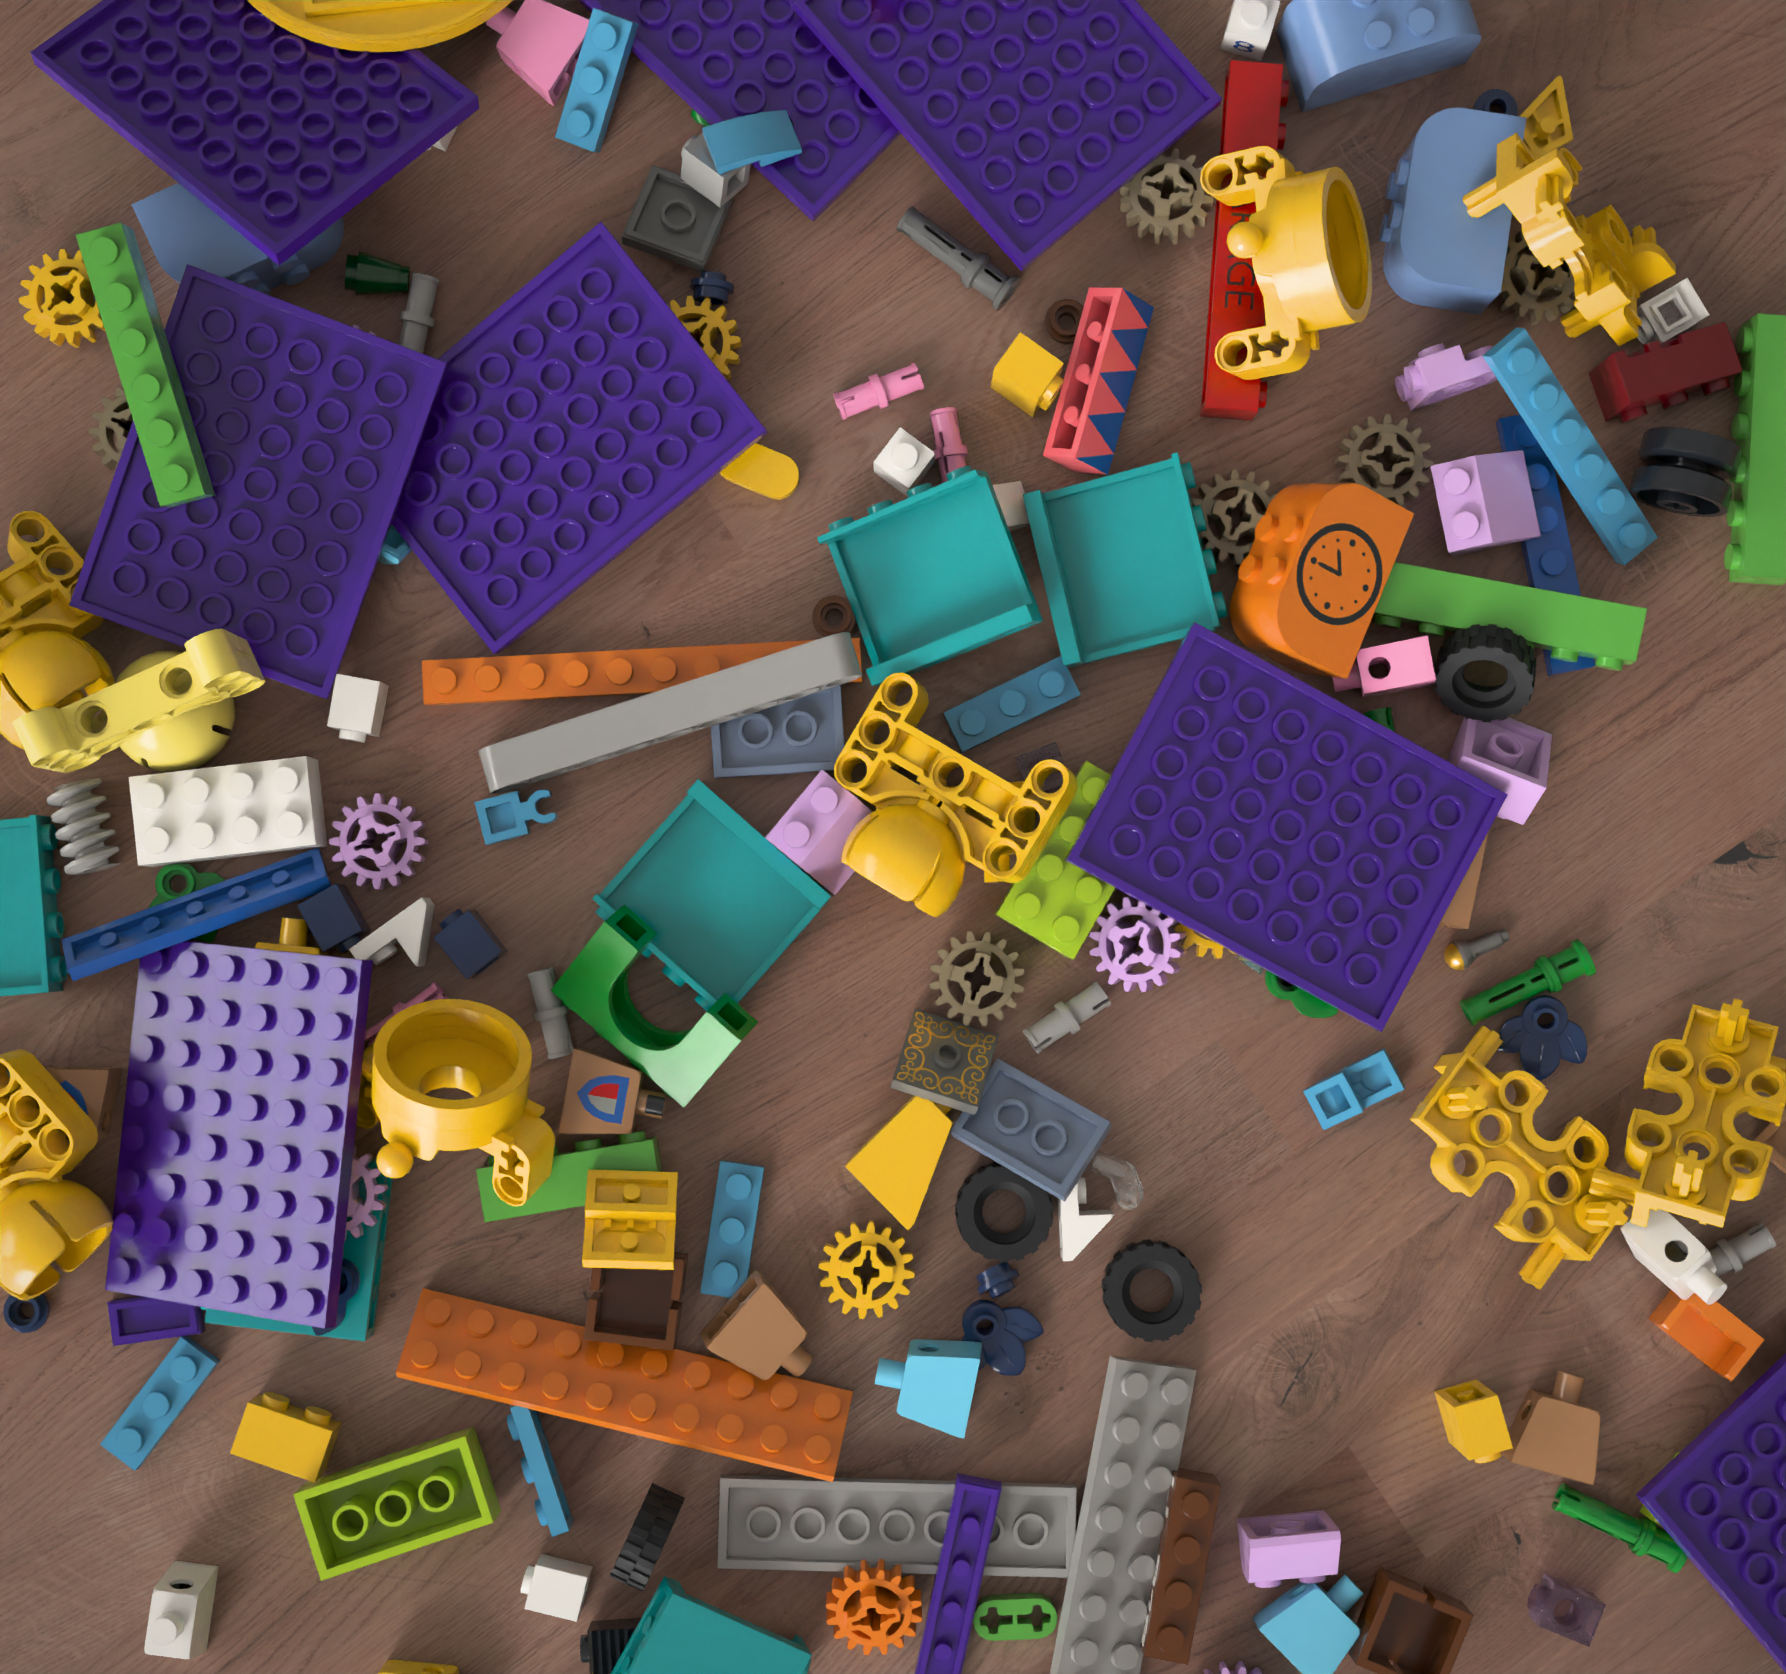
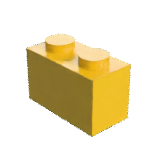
M1020 332L994 367L990 388L1033 418L1039 408L1048 411L1060 394V387L1065 381L1060 377L1064 363Z
M1475 1379L1434 1391L1448 1441L1469 1461L1474 1459L1476 1463L1491 1462L1502 1456L1501 1451L1513 1448L1498 1395L1480 1381Z
M265 1392L264 1395L258 1394L247 1403L230 1454L315 1483L326 1471L342 1423L331 1419L332 1414L327 1410L308 1406L304 1410L289 1405L290 1399L281 1394Z

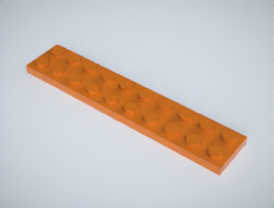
M422 1288L396 1369V1376L398 1378L833 1482L853 1391L774 1373L770 1379L763 1380L731 1362L678 1349L665 1350L584 1340L585 1327Z

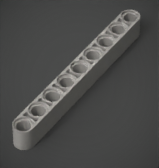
M837 633L484 747L478 752L490 793H503L848 683L860 678L862 672L850 633Z

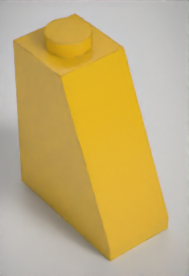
M914 1095L845 1164V1167L907 1230L916 1221L953 1123L946 1115L952 1109L951 1107Z

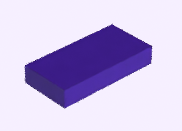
M142 1296L114 1299L107 1302L113 1346L201 1334L205 1331L203 1311L199 1306Z

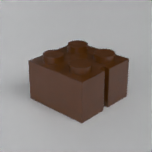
M674 1253V1270L593 1268L590 1290L599 1291L603 1285L604 1288L603 1292H594L589 1298L584 1340L674 1350L678 1342L683 1302L677 1301H680L684 1294L689 1254Z
M1379 1566L1357 1620L1361 1633L1348 1653L1356 1665L1377 1674H1450L1474 1615L1462 1601L1425 1585L1422 1589L1417 1582Z

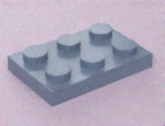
M841 685L711 726L714 778L820 772L821 770L825 772L834 771L836 760L845 746Z
M997 1058L988 1072L976 1115L962 1111L950 1132L952 1137L1065 1202L1112 1126L1110 1121Z

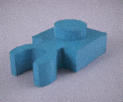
M538 790L526 802H522L519 791L474 802L485 845H492L531 834L528 821L534 820L542 824L556 821L558 819L557 813L542 815L538 811V803L542 799L552 797V792L549 790Z

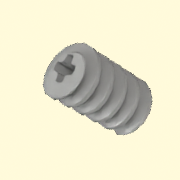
M101 778L85 779L60 785L53 789L58 791L47 797V804L49 806L62 807L51 815L52 822L66 824V826L55 833L56 839L70 841L69 844L60 849V855L64 858L75 859L64 866L66 874L84 875L120 865V863H112L108 860L109 857L120 851L119 847L104 844L106 839L115 834V830L100 828L99 825L111 817L110 812H99L95 809L96 806L107 800L106 795L91 793L93 788L102 783Z

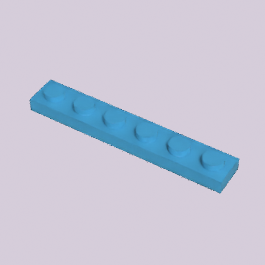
M1516 327L1487 351L1483 358L1614 561L1626 565L1658 537L1526 329Z

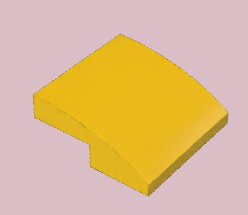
M588 1169L582 1254L583 1267L674 1270L678 1172Z

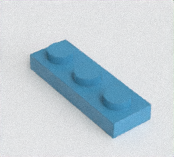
M593 8L555 138L589 151L600 153L639 25L638 23L601 9Z
M1059 656L944 712L943 716L961 753H964L1079 697L1081 694L1068 668L1063 665L1062 656Z
M728 1160L720 1161L700 1293L731 1298L748 1278L765 1166Z
M188 1335L181 1336L100 1445L134 1471L138 1470L221 1360Z
M512 1405L510 1407L512 1414L507 1415V1424L513 1440L521 1441L525 1457L521 1458L525 1479L528 1484L535 1483L539 1499L535 1500V1509L539 1522L542 1526H549L552 1537L568 1532L574 1520L538 1411Z

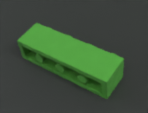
M644 1130L634 1131L631 1134H619V1142L602 1145L601 1138H591L574 1142L575 1150L558 1152L557 1145H555L550 1177L522 1206L509 1205L496 1194L492 1184L494 1156H488V1164L476 1169L484 1222L585 1206L588 1169L662 1172L657 1136L646 1138Z

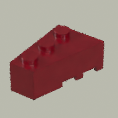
M1726 322L1680 334L1677 338L1663 343H1659V340L1643 345L1644 349L1627 355L1625 350L1612 353L1591 370L1589 376L1605 422L1620 417L1622 424L1648 415L1646 408L1662 404L1663 410H1667L1688 402V394L1703 390L1704 396H1709L1731 387L1729 380L1743 371Z

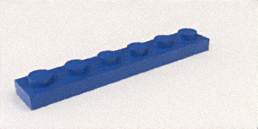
M1520 414L1499 418L1496 421L1502 452L1524 451L1541 537L1521 541L1529 586L1581 596L1555 468ZM1543 649L1548 676L1595 666L1594 658L1578 656L1577 662L1562 661L1551 658V650Z
M318 847L62 939L67 971L72 980L76 981L322 892L331 887L324 858Z

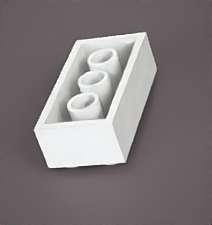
M302 756L129 777L138 866L159 867L175 863H192L328 846L317 759Z

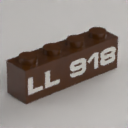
M1179 1467L1178 1470H1173L1172 1484L1169 1488L1164 1515V1527L1161 1531L1155 1564L1156 1570L1153 1575L1147 1617L1140 1644L1144 1657L1186 1665L1189 1663L1221 1485L1214 1474Z

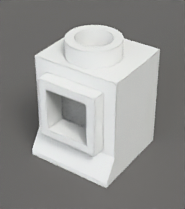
M1688 278L1637 307V315L1642 320V325L1638 326L1639 336L1637 339L1643 344L1658 340L1659 343H1663L1695 327L1709 316L1708 311Z

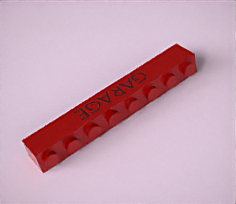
M1230 61L1224 81L1219 155L1258 146H1268L1276 151L1283 150L1286 137V123H1279L1280 107L1287 106L1289 95V80H1282L1283 64ZM1233 172L1223 178L1221 190L1230 185L1233 179ZM1216 199L1200 417L1252 421L1258 413V408H1265L1267 382H1261V378L1243 380L1222 370L1215 359V348L1219 340L1225 335L1262 327L1266 322L1264 296L1257 284L1252 257L1238 258L1230 252L1227 245L1228 232L1234 225L1240 222H1249V217L1256 213V202L1228 206ZM1247 346L1237 353L1235 359L1236 366L1241 365L1246 360L1248 355Z

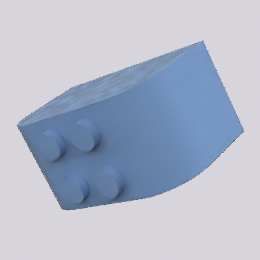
M1293 0L1286 7L1276 30L1301 112L1465 64L1481 41V35L1470 0Z
M1448 108L1435 113L1423 123L1401 159H1399L1396 171L1391 172L1389 175L1385 198L1392 199L1389 215L1383 216L1379 233V241L1385 242L1383 256L1384 274L1388 284L1399 297L1416 305L1480 315L1501 293L1512 212L1503 203L1479 218L1475 216L1472 218L1467 212V206L1462 198L1467 193L1496 177L1497 144L1515 133L1523 141L1526 117L1468 108Z
M179 183L131 204L160 266L179 285L188 264L270 295L271 289L284 283L293 285L302 282L310 276L309 271L328 262L339 249L344 233V223L341 217L279 266Z

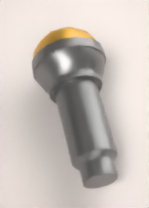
M1501 929L1499 931H1491L1471 941H1452L1445 948V962L1454 970H1466L1476 960V957L1503 946V943L1510 940L1509 935L1505 929Z

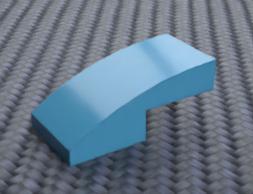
M786 110L745 115L702 128L705 142L718 175L756 161L759 162L760 167L802 153V148Z
M1384 1047L1304 1089L1303 1092L1323 1130H1326L1362 1113L1366 1107L1404 1090L1405 1084Z

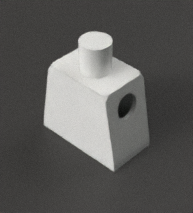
M1652 1209L1647 1227L1630 1223V1219L1620 1228L1634 1257L1681 1299L1686 1300L1696 1293L1705 1303L1710 1305L1716 1302L1726 1291L1727 1285L1714 1274L1717 1269L1708 1249L1669 1212Z
M174 1561L154 1587L144 1647L146 1654L191 1659L207 1651L219 1566ZM180 1584H188L192 1587L180 1589Z

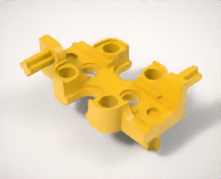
M1517 133L1511 135L1497 144L1496 177L1463 196L1462 199L1467 206V212L1472 218L1474 216L1479 218L1505 203L1521 223L1524 238L1530 250L1543 267L1550 265L1554 269L1563 264L1564 258L1574 277V292L1577 299L1574 301L1576 309L1560 317V321L1565 327V333L1569 338H1576L1600 324L1618 346L1638 337V326L1642 325V320L1637 315V299L1641 297L1640 293L1676 274L1674 262L1665 250L1657 245L1655 229L1651 226L1644 230L1641 225H1638L1632 229L1633 237H1631L1625 223L1611 204L1588 218L1583 214L1574 218L1566 203L1571 201V190L1578 185V172L1582 170V166L1565 147L1559 150L1556 148L1544 156L1537 155L1526 146Z
M1734 998L1732 1005L1723 1003L1721 1011L1693 1004L1682 1040H1662L1651 1051L1644 1075L1643 1089L1648 1090V1088L1665 1093H1677L1681 1098L1682 1106L1678 1111L1669 1115H1657L1651 1111L1634 1108L1628 1125L1624 1156L1628 1165L1633 1170L1641 1173L1640 1179L1596 1167L1589 1193L1633 1205L1630 1223L1647 1227L1651 1210L1657 1211V1209L1698 1220L1700 1224L1706 1225L1708 1223L1723 1228L1731 1199L1737 1201L1753 1199L1759 1195L1763 1188L1773 1147L1743 1138L1736 1132L1733 1121L1739 1114L1748 1112L1751 1116L1773 1122L1775 1126H1780L1786 1104V1059L1772 1056L1779 1027L1748 1019L1749 1009L1742 1008L1743 1001ZM1664 1067H1674L1680 1071H1669ZM1712 1068H1722L1730 1074L1732 1079L1725 1084H1716L1711 1082L1705 1073ZM1756 1092H1765L1769 1094L1770 1097L1760 1096ZM1641 1141H1652L1658 1146H1646ZM1689 1143H1700L1708 1149L1710 1155L1705 1159L1697 1160L1698 1152L1689 1150L1687 1156L1683 1148ZM1733 1167H1744L1751 1173H1740Z
M1481 1026L1461 1053L1447 1054L1440 1057L1434 1068L1442 1076L1425 1099L1419 1103L1410 1120L1436 1142L1437 1147L1431 1156L1430 1167L1436 1179L1451 1192H1463L1466 1196L1472 1197L1482 1186L1485 1178L1494 1172H1501L1511 1179L1515 1188V1198L1512 1204L1505 1210L1500 1220L1494 1224V1227L1513 1241L1539 1243L1518 1274L1522 1276L1521 1278L1526 1283L1532 1284L1540 1290L1562 1259L1591 1261L1615 1225H1624L1628 1221V1217L1624 1213L1630 1205L1620 1200H1612L1589 1193L1596 1167L1610 1171L1604 1166L1609 1156L1607 1140L1587 1120L1584 1121L1580 1116L1574 1117L1566 1124L1562 1134L1553 1141H1547L1536 1133L1532 1123L1533 1114L1548 1093V1090L1545 1088L1546 1086L1526 1071L1513 1070L1495 1074L1489 1071L1485 1066L1503 1041L1499 1038L1500 1035L1494 1030L1490 1031L1487 1027ZM1508 1083H1511L1516 1091V1099L1513 1104H1510L1505 1096V1088ZM1487 1115L1494 1117L1500 1127L1498 1136L1492 1141L1486 1140L1479 1130L1481 1120ZM1577 1139H1579L1584 1148V1153L1580 1160L1576 1158L1573 1151ZM1458 1152L1463 1155L1466 1162L1465 1169L1461 1175L1457 1173L1453 1165L1454 1158ZM1555 1172L1562 1173L1568 1182L1566 1193L1559 1198L1555 1197L1548 1187V1180ZM1527 1209L1531 1211L1534 1218L1533 1226L1529 1231H1527L1523 1224V1215Z

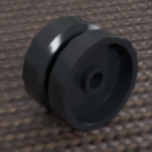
M1658 427L1644 432L1639 456L1647 465L1634 470L1629 493L1635 500L1653 508L1689 516L1714 517L1722 516L1728 512L1733 490L1732 486L1725 480L1738 473L1742 457V448L1714 434L1685 428Z

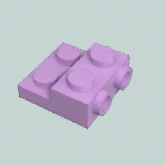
M1441 343L1418 353L1419 358L1411 361L1409 366L1404 367V374L1395 377V386L1400 399L1403 402L1407 401L1410 410L1414 411L1492 384L1497 378L1483 358V355L1492 346H1485L1466 355L1467 360L1464 358L1460 345L1445 349L1444 344Z

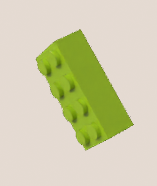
M1085 761L1075 776L1077 779L1076 794L1031 871L1023 880L1012 883L994 914L1073 960L1115 887L1065 861L1110 777V774L1088 761Z
M474 1426L321 1477L315 1483L311 1481L306 1482L293 1494L321 1581L494 1523L502 1511Z

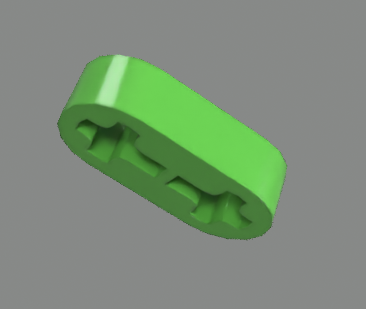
M992 1594L983 1596L977 1601L973 1624L979 1636L986 1640L1040 1639L1047 1637L1053 1632L1057 1625L1058 1617L1054 1603L1044 1594ZM1035 1605H1040L1042 1612L1049 1614V1617L1042 1618L1041 1625L1033 1626L1031 1618H1017V1615L1031 1614ZM991 1607L997 1608L998 1615H1012V1618L999 1619L995 1628H989L987 1620H980V1617L988 1614V1608Z

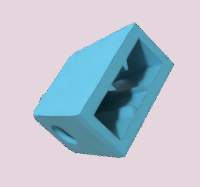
M910 1340L906 1363L879 1358L874 1384L901 1389L896 1410L899 1415L950 1435L964 1438L980 1363L982 1343L974 1341Z
M1346 1574L1327 1592L1318 1583L1300 1582L1260 1610L1252 1618L1258 1629L1302 1674H1333L1361 1633V1629L1347 1611L1364 1593Z

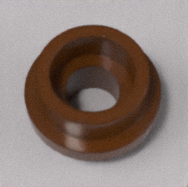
M1062 299L1055 302L1048 309L1045 317V327L1051 338L1064 344L1074 343L1084 307L1082 304L1072 299ZM1062 316H1070L1074 320L1075 325L1071 329H1064L1059 325L1058 320Z
M836 595L827 596L821 599L813 610V625L816 631L823 637L842 632L851 633L855 626L856 619L851 605L844 597ZM835 610L842 614L843 620L839 625L832 626L827 623L826 616L830 611Z

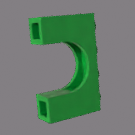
M624 904L604 921L551 991L562 1000L567 1008L576 1012L592 1026L600 1037L609 1041L626 1056L633 1066L642 1070L659 1085L667 1096L676 1100L682 1107H685L756 1026L758 1021L726 993L706 1011L693 1028L685 1031L663 1030L642 1017L630 998L628 976L634 962L658 933Z

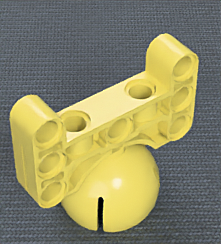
M225 629L207 631L187 641L184 644L186 652L179 650L157 651L141 656L130 663L119 674L115 683L107 688L60 709L43 707L18 717L13 721V725L31 765L37 768L68 773L84 768L98 761L101 755L120 747L135 762L159 772L184 771L201 767L212 760L224 748L230 737L213 731L212 726L218 725L230 730L233 729L235 721L233 697L251 692L265 683V679L248 641ZM102 710L97 716L94 717V715L98 711Z

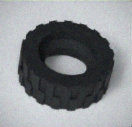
M1476 624L1471 625L1467 629L1461 628L1452 637L1449 636L1444 641V646L1439 649L1435 671L1436 694H1439L1441 703L1444 706H1448L1452 713L1457 716L1462 715L1466 719L1491 722V720L1499 719L1501 721L1507 719L1512 714L1516 715L1521 712V708L1524 705H1528L1531 700V694L1534 692L1537 666L1534 650L1531 646L1527 645L1526 639L1523 636H1518L1507 627L1504 629L1494 624H1488V626ZM1489 660L1505 666L1508 677L1500 685L1480 686L1467 681L1464 678L1463 669L1469 662Z
M992 1162L991 1165L985 1167L983 1165L976 1169L977 1171L974 1174L969 1175L965 1179L964 1185L959 1189L955 1204L956 1222L963 1240L968 1243L975 1253H980L983 1255V1258L988 1260L996 1259L999 1262L1008 1263V1260L1016 1259V1261L1025 1259V1255L1036 1252L1041 1242H1045L1049 1236L1048 1231L1052 1227L1054 1219L1052 1217L1054 1210L1053 1202L1049 1192L997 1162ZM997 1190H1011L1017 1193L1025 1203V1219L1022 1225L1013 1232H995L983 1220L982 1207L984 1201L991 1193Z
M1148 1239L1142 1240L1141 1243L1135 1244L1132 1242L1126 1245L1127 1248L1121 1252L1118 1251L1113 1256L1112 1262L1108 1263L1104 1270L1106 1274L1105 1278L1102 1279V1298L1110 1317L1129 1336L1135 1339L1137 1337L1142 1338L1145 1342H1153V1340H1161L1162 1342L1170 1340L1169 1337L1175 1334L1177 1336L1184 1332L1183 1329L1188 1324L1191 1325L1195 1320L1194 1315L1197 1310H1200L1201 1306L1200 1294H1202V1285L1199 1283L1198 1277L1200 1276L1196 1268L1179 1249L1168 1245L1167 1242L1160 1240L1153 1242ZM1153 1268L1163 1271L1169 1276L1173 1284V1296L1170 1303L1164 1309L1157 1312L1140 1310L1134 1305L1130 1297V1284L1133 1278L1145 1269Z
M654 1483L651 1484L610 1577L640 1591L644 1590L684 1502V1497Z

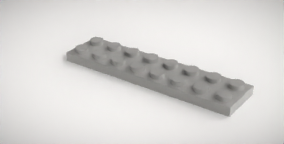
M1111 1355L1109 1357L1050 1674H1140L1143 1660L1140 1644L1147 1617L1153 1575L1156 1570L1155 1564L1161 1531L1164 1527L1168 1493L1172 1484L1173 1470H1178L1197 1371L1189 1366Z
M721 1474L717 1568L844 1572V1567L847 1565L855 1571L860 1570V1563L863 1559H866L870 1568L876 1567L879 1559H884L885 1569L891 1570L895 1565L899 1564L902 1566L901 1573L936 1574L956 1481L834 1478L833 1482L813 1477ZM1001 1482L1002 1490L983 1576L1068 1578L1076 1536V1485Z

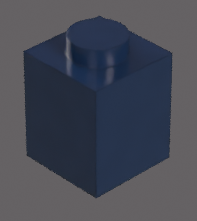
M334 884L297 905L322 952L337 950L339 955L345 954L362 940L360 936L370 931L368 924L345 884Z
M461 909L454 911L440 922L439 926L442 928V931L434 937L466 979H474L508 952L476 910H468L465 913Z

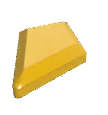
M1557 76L1520 115V117H1526L1523 142L1533 153L1541 156L1556 148L1559 149L1574 139L1563 79L1561 76Z

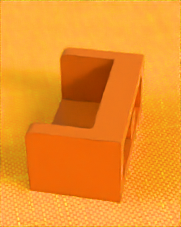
M1670 1290L1648 1318L1712 1371L1729 1381L1735 1379L1765 1340L1716 1301L1708 1305L1696 1293L1683 1300Z

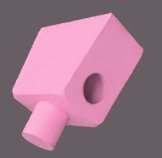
M525 0L517 13L506 6L486 21L487 26L502 35L496 45L498 53L507 66L549 104L554 106L573 78L589 19L544 0Z
M1428 636L1359 649L1355 659L1356 662H1354L1348 678L1332 677L1335 692L1361 688L1363 698L1432 686L1436 677ZM1384 664L1388 668L1389 675L1381 678L1372 677L1369 672L1370 665Z

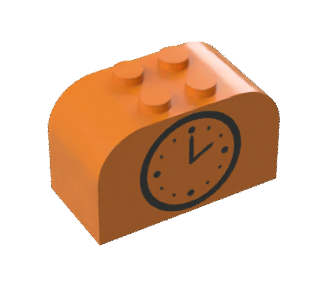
M1298 483L1282 489L1271 500L1265 515L1257 523L1252 547L1238 570V581L1230 601V619L1237 637L1252 650L1298 673L1347 679L1414 513L1373 490L1355 483Z

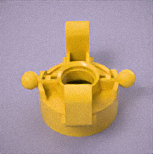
M1258 146L1219 155L1210 159L1204 165L1200 175V182L1206 193L1228 206L1256 202V213L1249 217V222H1240L1234 225L1228 232L1227 245L1230 252L1238 258L1252 257L1257 284L1264 296L1266 326L1232 332L1220 339L1215 348L1216 363L1222 370L1243 380L1259 379L1300 370L1307 363L1310 357V350L1320 349L1318 330L1362 322L1370 308L1372 296L1371 253L1366 224L1355 189L1346 173L1339 167H1331L1309 173L1295 172L1294 165L1287 158L1268 146ZM1233 172V179L1230 185L1221 190L1223 178ZM1247 346L1248 355L1246 360L1241 365L1236 366L1235 359L1237 353ZM1282 350V356L1273 351Z
M438 999L410 1006L395 1014L382 1026L375 1041L363 1053L356 1125L369 1129L381 1121L383 1137L389 1142L380 1149L376 1159L378 1169L383 1175L395 1179L403 1177L410 1172L414 1163V1157L430 1161L440 1150L460 1151L479 1148L494 1156L493 1188L501 1200L512 1206H522L550 1177L555 1136L551 1127L539 1118L544 1113L545 1107L528 1099L532 1050L525 1032L512 1018L498 1009L479 1002L462 999ZM439 1088H458L469 1092L475 1098L449 1100L430 1097L425 1094Z

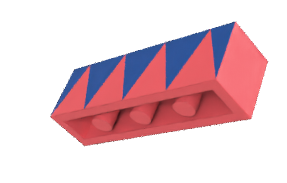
M1089 287L1064 376L1065 381L1061 387L1043 456L1077 473L1109 474L1154 307L1124 288Z

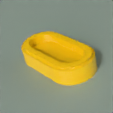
M757 443L719 472L727 481L775 500L791 496L796 491L800 479L798 467L790 457Z

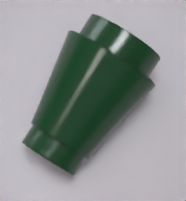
M360 251L358 255H347L345 290L355 291L356 296L399 292L408 293L410 267L401 266V264Z

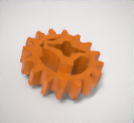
M863 1559L860 1563V1570L855 1571L847 1565L844 1567V1580L837 1577L832 1579L831 1592H827L826 1622L827 1625H834L833 1636L835 1639L847 1636V1649L852 1650L857 1644L863 1645L864 1655H869L872 1647L878 1646L880 1652L886 1655L888 1644L892 1642L900 1649L904 1647V1634L915 1637L916 1623L922 1622V1593L920 1589H915V1578L913 1575L901 1578V1565L897 1564L891 1570L885 1569L884 1559H879L876 1567L870 1568L866 1559Z

